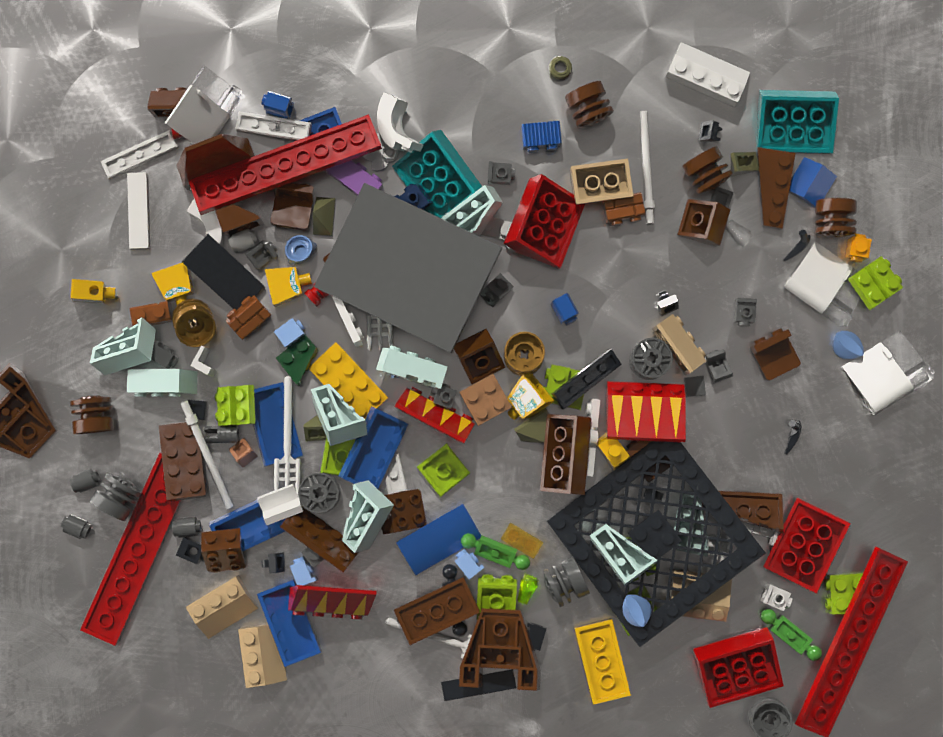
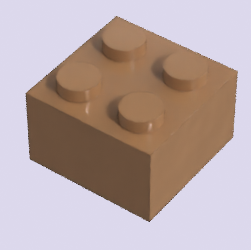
M494 374L459 392L477 426L512 408Z

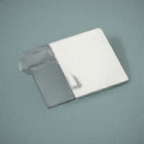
M203 66L165 124L190 141L192 145L217 136L244 96L241 94L243 91L235 85L231 87L210 69Z
M817 242L813 244L797 270L784 285L785 289L839 327L848 325L852 319L850 315L861 299L848 280L849 277L858 271Z
M901 331L866 351L863 356L855 358L842 366L843 370L863 395L864 402L873 415H877L934 379L933 374H935L933 368L929 364H925Z

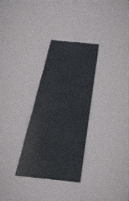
M513 669L483 674L482 687L479 688L459 687V679L441 682L444 701L516 689Z

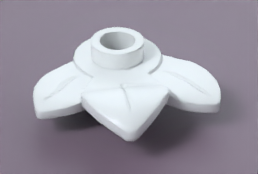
M376 133L382 149L363 157L368 161H372V170L379 171L386 168L389 162L394 161L398 157L399 151L389 147L383 141L381 135ZM392 150L393 153L392 155L388 156L386 155V151Z

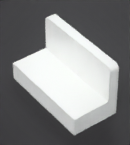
M201 345L190 366L214 377L217 370L204 364L210 349Z
M293 484L257 498L266 525L303 512L302 504L299 501V496Z

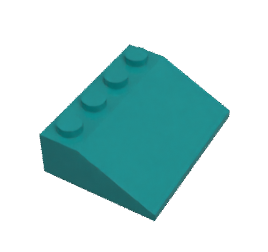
M759 90L757 147L786 152L833 153L839 96L836 92Z
M436 130L419 142L423 144L421 152L413 150L412 153L407 152L392 167L406 186L412 183L414 185L421 184L433 201L424 211L442 218L483 186L443 131Z

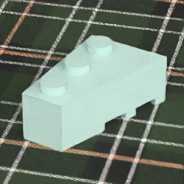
M484 185L441 219L480 236L503 202L494 187Z
M144 318L138 319V324L131 328L125 327L122 329V334L117 337L111 336L93 347L90 364L103 375H108L151 361L156 329Z
M390 345L389 348H382L376 370L421 385L441 389L448 366L435 363L436 360L428 357L424 359L418 358V354L407 351V354L400 352L401 348Z
M128 369L127 392L135 393L134 397H146V394H152V397H163V394H169V397H181V394H197L198 371L184 369Z
M330 384L311 389L313 405L330 446L367 435L366 420L360 417L355 412V409L349 406Z
M369 480L353 485L354 496L349 504V507H351L350 516L346 519L342 541L354 553L370 549L394 506Z
M684 494L682 504L693 506L694 495ZM697 496L696 506L704 507L702 501ZM682 508L680 518L691 520L692 509ZM695 510L694 520L705 522L704 511ZM680 521L679 532L689 533L690 523ZM694 523L692 534L703 535L704 525ZM679 535L682 542L677 546L687 547L688 536ZM692 537L690 548L701 549L702 538ZM708 539L705 540L704 550H709ZM676 549L677 551H682V552H686V551H687V550H683V549ZM690 551L692 554L700 555V552ZM704 553L703 556L710 557V553Z
M607 524L590 535V540L625 586L657 563V559L651 557Z

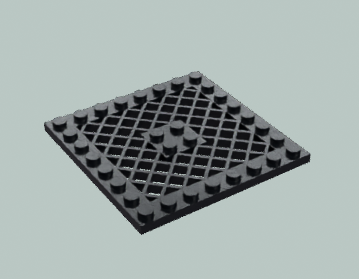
M650 442L587 490L585 495L579 496L547 521L639 647L643 646L766 554L681 442ZM665 456H667L670 461H666V460H662V459H663ZM660 463L670 464L669 475L659 473ZM656 464L655 473L646 472L648 469H650L652 466ZM674 466L682 476L672 475ZM641 475L640 485L631 483ZM645 475L655 476L653 486L643 485ZM658 477L668 478L667 488L657 487ZM672 478L682 480L681 490L671 489ZM685 481L694 492L684 491ZM629 486L639 488L638 498L628 497ZM625 488L624 496L615 495ZM643 488L653 490L652 500L641 499ZM656 490L667 491L665 502L655 501ZM670 492L680 493L679 504L669 503ZM684 494L694 495L693 506L682 504ZM697 496L706 508L696 506ZM614 498L624 499L622 510L613 509ZM610 499L609 508L600 507ZM627 500L637 501L636 512L626 511ZM641 502L651 503L650 514L640 513ZM654 504L665 505L664 514L659 509L653 513ZM668 506L678 507L677 518L667 516ZM682 508L692 509L691 520L680 518ZM595 510L593 520L585 519L586 516ZM599 510L608 511L607 522L597 520ZM695 510L706 511L705 522L694 520ZM612 512L622 513L621 523L611 522ZM709 512L718 523L708 522ZM625 514L635 515L634 525L624 524ZM639 515L648 517L638 525ZM667 519L676 521L675 530L667 521ZM583 521L593 523L592 533L582 532ZM680 521L690 523L689 533L679 532ZM579 522V528L577 529L575 525ZM597 523L607 524L609 527L610 525L620 526L619 534L622 536L624 527L633 528L628 532L632 539L627 540L634 545L636 544L651 557L657 559L656 571H645L655 573L654 584L644 583V572L641 574L640 582L632 581L626 585L624 593L617 583L622 581L617 579L615 572L612 577L605 567H610V565L605 563L603 556L600 561L594 552L599 550L593 548L594 544L591 540L589 546L582 535L590 536L596 531ZM694 523L704 525L703 535L692 534ZM707 525L718 527L717 537L706 536ZM721 528L730 539L720 538ZM679 535L688 536L687 547L677 546L682 542ZM692 537L702 538L701 549L690 548ZM706 539L716 540L715 551L704 550ZM719 541L730 542L729 553L718 552ZM734 543V545L737 547V550L732 553ZM676 549L687 550L685 561L675 560ZM670 550H672L671 559L661 558ZM690 551L700 552L699 563L689 562ZM704 553L714 554L713 565L702 564ZM718 555L728 556L716 565ZM661 560L671 562L669 573L659 571ZM674 562L685 564L683 575L673 573ZM688 564L699 566L697 577L687 575ZM702 566L712 568L701 576ZM659 574L669 575L668 587L657 585ZM672 576L683 578L681 589L671 587ZM686 578L696 579V581L685 588ZM630 584L640 585L638 596L641 597L643 586L653 587L652 598L643 597L651 601L652 609L651 617L644 627L631 625L623 615V601L628 595ZM657 588L667 589L666 600L655 599ZM671 590L681 591L669 600ZM655 602L665 603L654 611Z

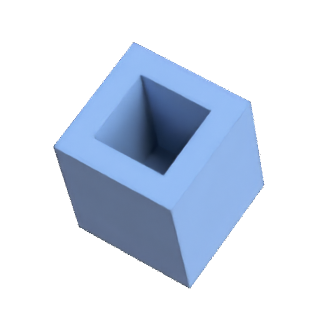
M292 318L275 330L274 333L282 344L288 348L305 335L303 332L305 327L299 320L295 321Z

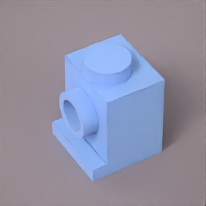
M464 548L456 554L457 559L455 562L468 579H471L484 568L482 564L478 566L479 560L473 552L469 554Z
M304 556L293 560L294 564L290 568L297 585H306L318 580L317 576H312L314 569L310 563H307Z

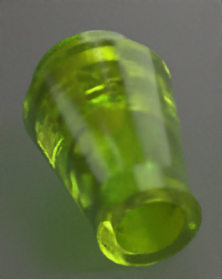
M528 574L521 578L518 602L528 604L539 586L538 578Z

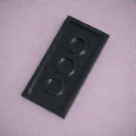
M208 233L181 261L229 306L236 310L242 306L241 303L245 298L256 296L264 287V284Z

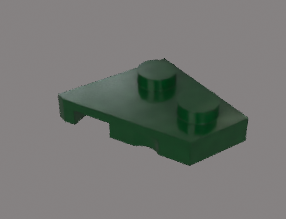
M305 334L278 355L276 359L299 387L302 383L301 379L305 371H308L311 366V361L315 358L318 349Z

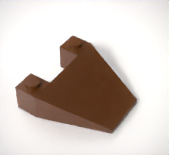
M219 134L185 147L176 166L184 187L187 190H191L188 180L255 156V153L248 138Z
M9 363L0 372V384L9 390L0 400V447L30 459L56 429L26 376L12 363Z
M481 609L460 665L459 687H482L483 668L518 669L517 690H540L541 669L521 610Z

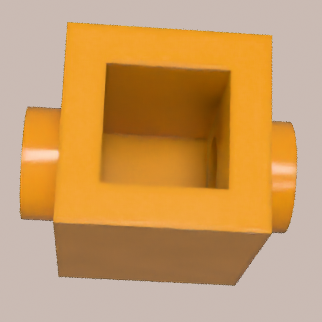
M855 234V236L850 237L847 241L845 258H850L851 261L859 263L868 259L872 239L866 238V235Z

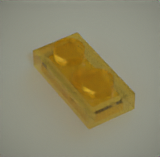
M512 523L508 525L501 537V540L533 559L544 543Z

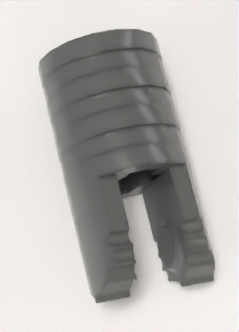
M239 426L204 427V432L217 434V436L204 437L206 444L239 442Z

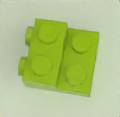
M882 256L848 278L869 310L903 288L900 276L894 275L890 269V262L887 259H883Z
M551 364L550 368H546L544 379H548L547 386L544 388L553 398V405L559 406L551 393L579 373V370ZM584 394L567 408L581 410Z
M254 385L217 387L214 398L217 402L215 419L218 421V426L255 424Z
M863 573L827 574V579L824 580L825 591H828L825 607L826 610H829L830 614H845Z
M489 574L478 578L477 605L480 611L482 608L516 610L517 579H513L509 575H504L502 578H494V576Z

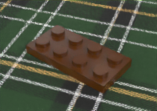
M187 422L159 425L167 502L206 497L201 450L190 425H187Z
M303 506V512L285 519L280 526L283 530L343 573L359 553H354L342 541L343 535L338 530L332 528L324 520L318 518Z
M465 577L394 609L409 645L481 612Z

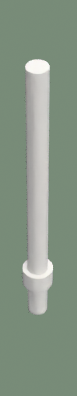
M640 111L645 201H643L646 210V223L654 224L653 209H655V200H653L648 112Z
M188 400L180 404L186 415L187 425H190L226 509L233 507L232 501L199 428L198 418L196 414H193Z

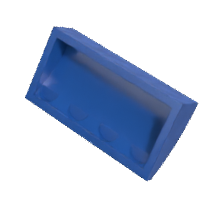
M283 382L254 389L255 424H253L264 467L273 465L274 459L278 458L281 460L284 457ZM292 417L291 457L294 459L303 456Z
M371 406L365 419L367 435L356 438L338 476L353 484L369 480L378 489L409 424Z
M255 500L210 521L209 526L212 531L240 528L241 549L243 552L285 532L280 527L285 519L266 525L262 509L258 500Z
M461 504L396 543L414 574L418 575L464 548L461 544L463 535L470 533L478 540L481 538V534L464 504Z
M295 579L257 594L284 667L322 652L308 613L305 612V616L293 615V611H288L290 587L297 585Z

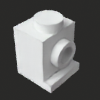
M767 583L760 601L784 611L785 608L788 609L793 598L790 597L791 593ZM777 595L782 597L780 602L775 600Z

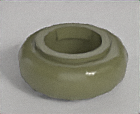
M557 56L550 62L549 72L556 79H565L572 72V64L568 58ZM563 63L566 66V70L562 73L557 72L555 69L556 64Z

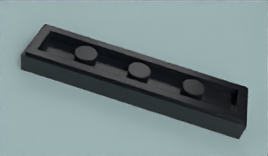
M608 349L551 394L561 409H565L622 364L614 351Z

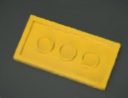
M336 342L309 367V370L323 385L330 384L344 398V401L349 406H352L355 412L364 419H366L371 406L377 409L388 399L384 392Z
M604 620L574 628L593 705L631 696L613 620Z

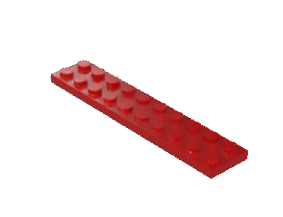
M368 114L188 181L199 213L204 215L223 206L234 204L381 150L382 147Z
M159 453L142 494L138 499L80 631L114 646L117 645L181 502V500L167 502L162 453Z
M875 546L795 725L823 737H829L908 561Z

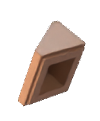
M245 438L229 448V451L241 467H245L258 457Z

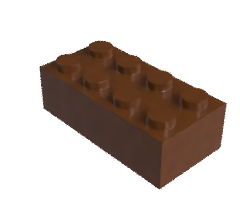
M547 414L540 491L585 495L592 418Z

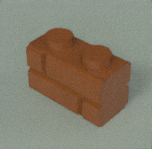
M641 192L634 193L633 197L602 201L606 223H611L612 226L621 225L624 220H630L631 223L642 220L641 217L645 216Z
M255 295L245 298L239 309H233L227 314V324L242 340L271 316L270 312Z
M168 301L130 308L132 326L138 324L137 320L140 318H144L151 326L172 322L173 310L171 303Z

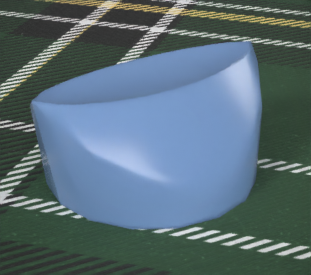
M296 235L290 238L285 246L288 263L295 265L304 262L314 253L317 244L303 235Z
M850 331L836 333L832 347L838 357L842 359H855L864 355L862 342L856 334Z
M627 595L622 606L625 619L636 627H644L651 617V605L647 599L641 596Z

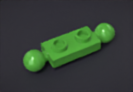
M470 533L463 535L461 538V544L464 548H476L475 555L508 568L511 567L512 563H515L516 567L520 570H526L530 566L529 557L526 555L516 556L517 549L482 535L479 541Z
M772 609L762 611L761 620L765 624L773 625L770 631L796 652L802 655L806 651L807 657L812 661H817L821 658L822 650L818 646L810 645L813 639L786 617L781 615L777 619L776 613Z

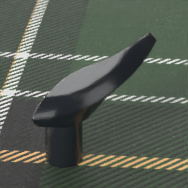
M806 230L799 232L800 241L783 259L784 261L798 255L807 247L811 235H807Z
M791 420L789 422L792 430L790 431L787 447L784 452L786 455L792 450L800 437L802 428L800 420L797 422Z

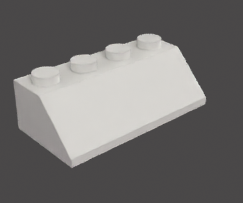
M681 42L666 74V78L735 107L745 88L750 72Z

